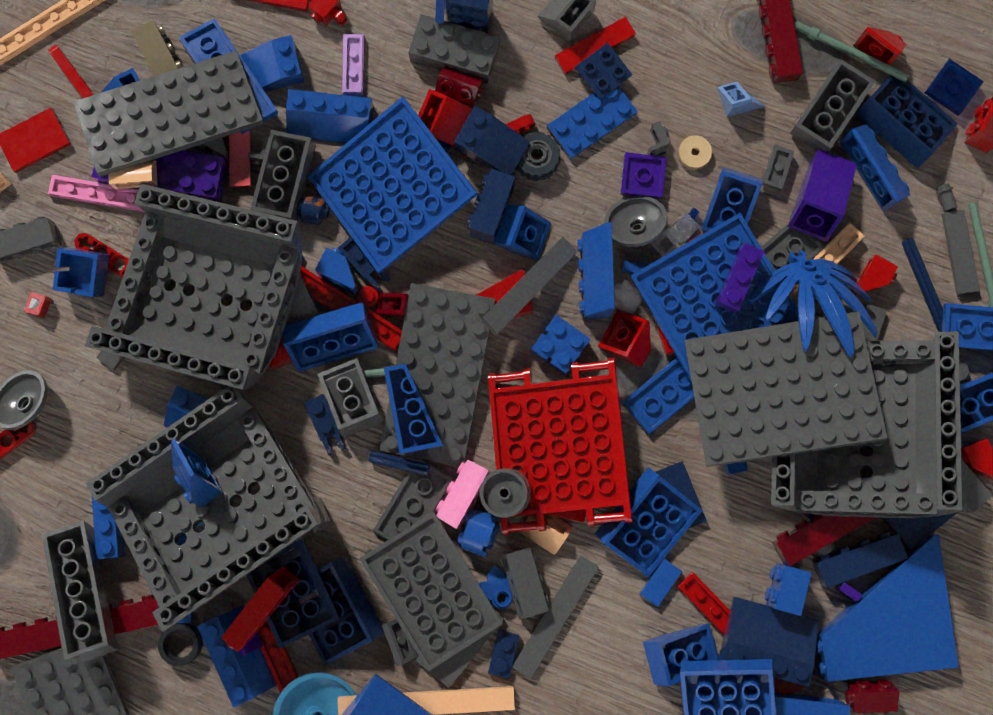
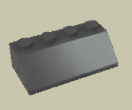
M270 130L250 210L295 221L298 220V204L304 196L308 180L307 176L310 172L316 148L311 138Z

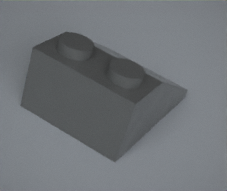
M357 358L317 374L337 428L343 438L383 422Z

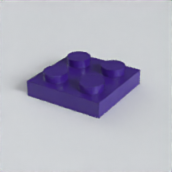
M625 152L620 195L647 196L662 199L666 157Z

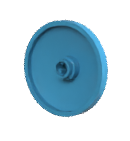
M322 672L309 673L296 678L283 689L277 698L272 715H338V696H353L356 694L339 677Z

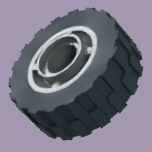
M532 132V134L525 135L524 138L530 144L518 163L517 170L529 180L538 181L550 178L557 171L560 163V149L557 146V142L550 135H545L542 132ZM538 153L541 154L543 157L539 160H535L532 158V156Z

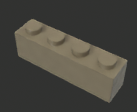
M154 20L131 30L154 76L183 67L179 60L175 61L173 55L176 52L171 43H166L164 38L167 37V34L162 25L157 26Z

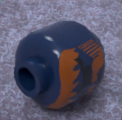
M306 196L299 201L297 215L300 216L302 222L320 225L324 219H328L330 208L326 207V201L323 198Z

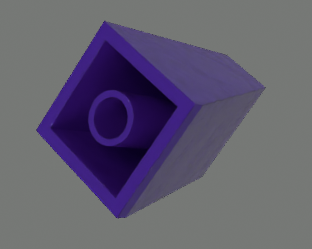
M818 149L809 164L787 227L827 242L844 216L857 164Z

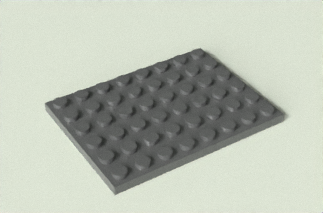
M859 311L847 313L854 345L852 358L848 356L827 317L814 319L812 336L807 352L803 351L799 321L684 340L706 467L887 440Z

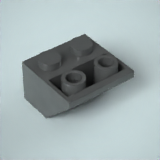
M550 0L538 15V18L570 42L595 11L596 0Z

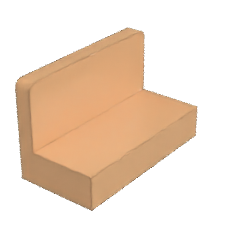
M537 514L529 515L525 522L537 521ZM545 515L546 531H519L555 555L569 535L572 526L558 517Z

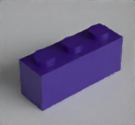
M747 243L739 247L714 305L732 313L739 311L765 251Z

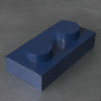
M498 629L488 670L489 674L509 679L519 634Z

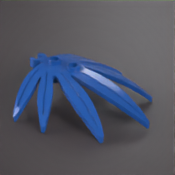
M803 250L799 251L798 256L790 252L788 261L791 264L785 265L771 273L757 287L750 298L749 304H752L781 283L767 311L765 323H768L787 300L795 284L799 283L798 321L804 352H807L814 326V299L818 300L850 358L854 354L852 331L847 313L839 296L854 312L859 311L863 323L875 338L877 336V330L868 312L858 298L846 287L848 286L870 303L871 298L856 283V277L835 262L824 259L807 260L806 253Z

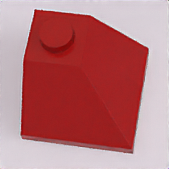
M867 27L853 46L861 52L891 65L907 44L899 35L893 34L890 31Z
M618 310L598 347L626 363L641 368L651 351L650 321Z

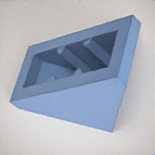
M738 82L718 87L726 117L766 107L747 93Z

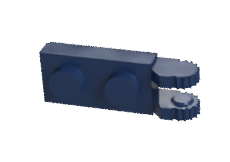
M352 237L348 238L338 249L345 253L344 256L347 257L351 265L378 291L380 285L371 277L376 272V269ZM385 272L380 274L384 281L389 282L391 280Z
M321 394L304 402L319 439L323 442L328 455L334 454L333 448L328 441L333 436H335L338 447L341 450L346 449L325 395Z

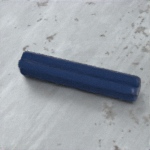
M374 451L370 452L369 462L425 476L429 475L430 465L427 463Z

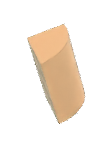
M155 160L109 174V185L114 189L138 188L141 184L158 186Z

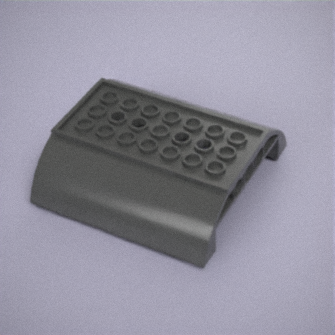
M141 184L134 204L144 210L145 214L106 328L91 326L85 347L241 390L250 388L262 377L273 357L275 358L301 278L302 237L298 221ZM175 281V289L168 291L169 283ZM194 286L195 292L193 295L187 296V289ZM228 296H232V304L225 306L224 300ZM247 301H252V308L249 311H244V304Z
M959 331L935 332V340L866 341L887 440L772 457L771 505L777 508L821 516L885 518L932 517L962 511ZM864 446L871 447L873 449L872 455L869 457L862 456L860 453L861 448ZM865 467H869L873 470V475L870 478H863L860 475V471Z
M230 386L218 392L86 483L94 500L108 507L153 593L159 608L152 613L162 632L175 625L321 523L320 514L313 497L274 432L269 428L240 389ZM174 439L204 458L223 492L203 507H199L194 503L190 504L184 496L186 491L183 486L181 487L174 478L176 473L172 468L171 441ZM259 484V492L255 495H252L251 488L254 485ZM241 497V504L238 507H233L234 499ZM200 522H204V530L197 533V525ZM186 534V542L183 545H179V537Z

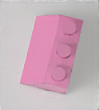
M470 460L460 464L456 472L459 474L455 482L451 481L446 490L448 495L445 501L441 500L435 510L438 512L437 518L459 530L465 522L468 510L473 508L480 495V486L484 478L491 473Z

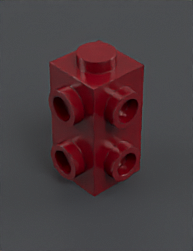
M444 66L438 75L435 91L458 100L464 105L474 106L477 99L481 100L484 92V88L481 87L483 79Z
M885 679L871 682L865 680L848 682L845 701L854 713L862 715L871 712L881 714L898 712L899 690L891 681Z

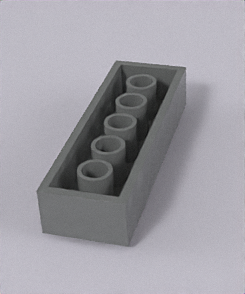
M81 521L43 534L42 540L64 660L77 665L117 651L118 648L100 559L96 560L94 528L85 521Z

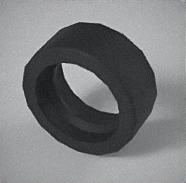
M177 623L160 635L158 652L167 664L184 666L199 656L203 646L202 636L193 625ZM175 632H186L193 640L192 651L185 657H176L168 649L169 638Z

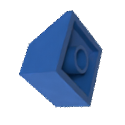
M507 204L494 244L511 253L538 261L551 222L526 206Z
M326 248L315 272L321 279L357 296L359 289L347 257L344 256L345 253L337 248H333V250Z

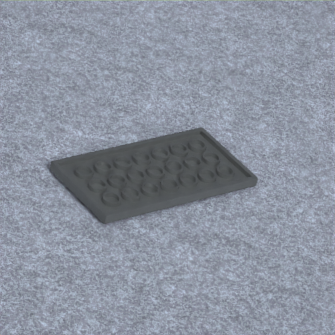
M237 51L73 101L99 177L264 124Z
M411 283L396 365L406 364L443 446L400 454L389 400L379 451L460 466L465 461L489 335V329L480 319L494 306V298Z

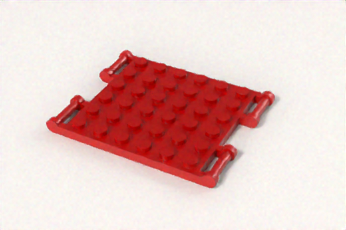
M608 358V361L579 364V362L572 363L573 379L532 384V371L530 368L524 369L522 372L496 375V373L488 374L496 470L505 468L515 469L526 476L532 488L531 500L527 508L521 513L510 517L537 514V521L511 524L509 523V517H501L503 535L529 530L546 531L545 514L586 509L589 527L596 526L599 523L633 522L615 358ZM609 369V375L580 378V373ZM524 380V385L497 388V383ZM503 489V491L505 492L503 496L507 497L509 494L508 490ZM623 506L624 512L594 514L595 508Z

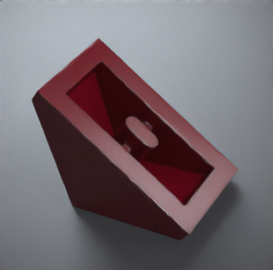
M379 293L375 313L404 319L409 294Z

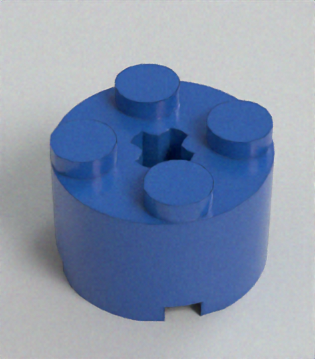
M479 508L469 509L465 517V522H467L465 531L461 530L458 537L461 549L488 557L489 554L486 553V550L493 547L499 526L495 525L496 520L501 521V517H496Z

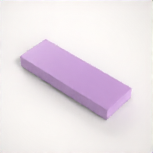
M343 34L342 95L363 96L364 34Z

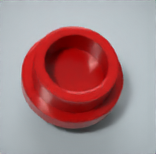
M365 286L359 290L357 298L359 303H364L365 307H372L378 302L379 295L375 288Z

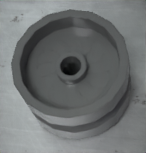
M505 468L493 471L484 478L480 486L482 505L490 514L496 517L507 518L519 514L527 508L531 500L532 488L529 480L523 473L515 469ZM503 489L508 490L509 494L507 497L503 496L505 494Z

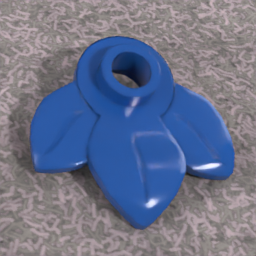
M492 566L487 575V582L484 581L478 584L488 600H491L494 607L505 609L512 602V594L507 576L498 567ZM499 594H502L504 596V600L502 602L498 601Z

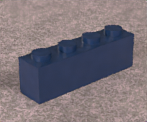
M886 531L878 534V538L871 541L870 538L858 541V546L850 548V545L837 549L838 553L834 555L827 553L817 557L818 560L812 563L821 587L829 588L908 559L899 534Z

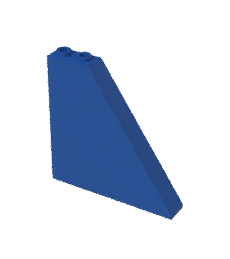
M931 534L907 553L908 559L895 563L862 593L859 601H853L817 634L815 652L819 654L820 663H817V670L822 679L829 682L959 667L939 535Z

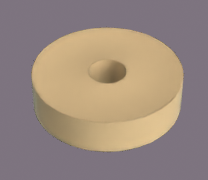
M697 135L685 138L678 149L680 163L691 170H698L706 166L712 155L710 143L705 138ZM696 150L698 155H693L691 151Z

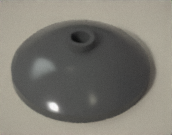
M631 196L618 201L608 210L604 224L612 222V241L626 247H639L659 238L666 229L668 218L664 206L656 199L647 196Z
M32 370L21 371L8 378L0 386L1 428L5 430L22 428L39 415L45 405L48 392L46 380L42 375Z

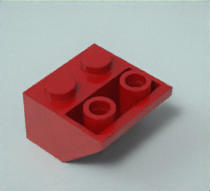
M429 89L418 115L436 139L454 146V141L470 115L472 108Z
M993 97L991 99L987 98L983 106L979 105L973 115L975 120L973 124L971 123L965 132L967 137L964 143L985 153L993 149Z

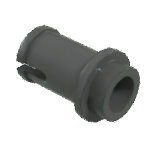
M949 183L937 187L938 191L936 192L940 196L944 211L957 208L952 193L953 187H950Z

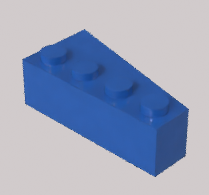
M406 364L384 367L399 453L443 446Z

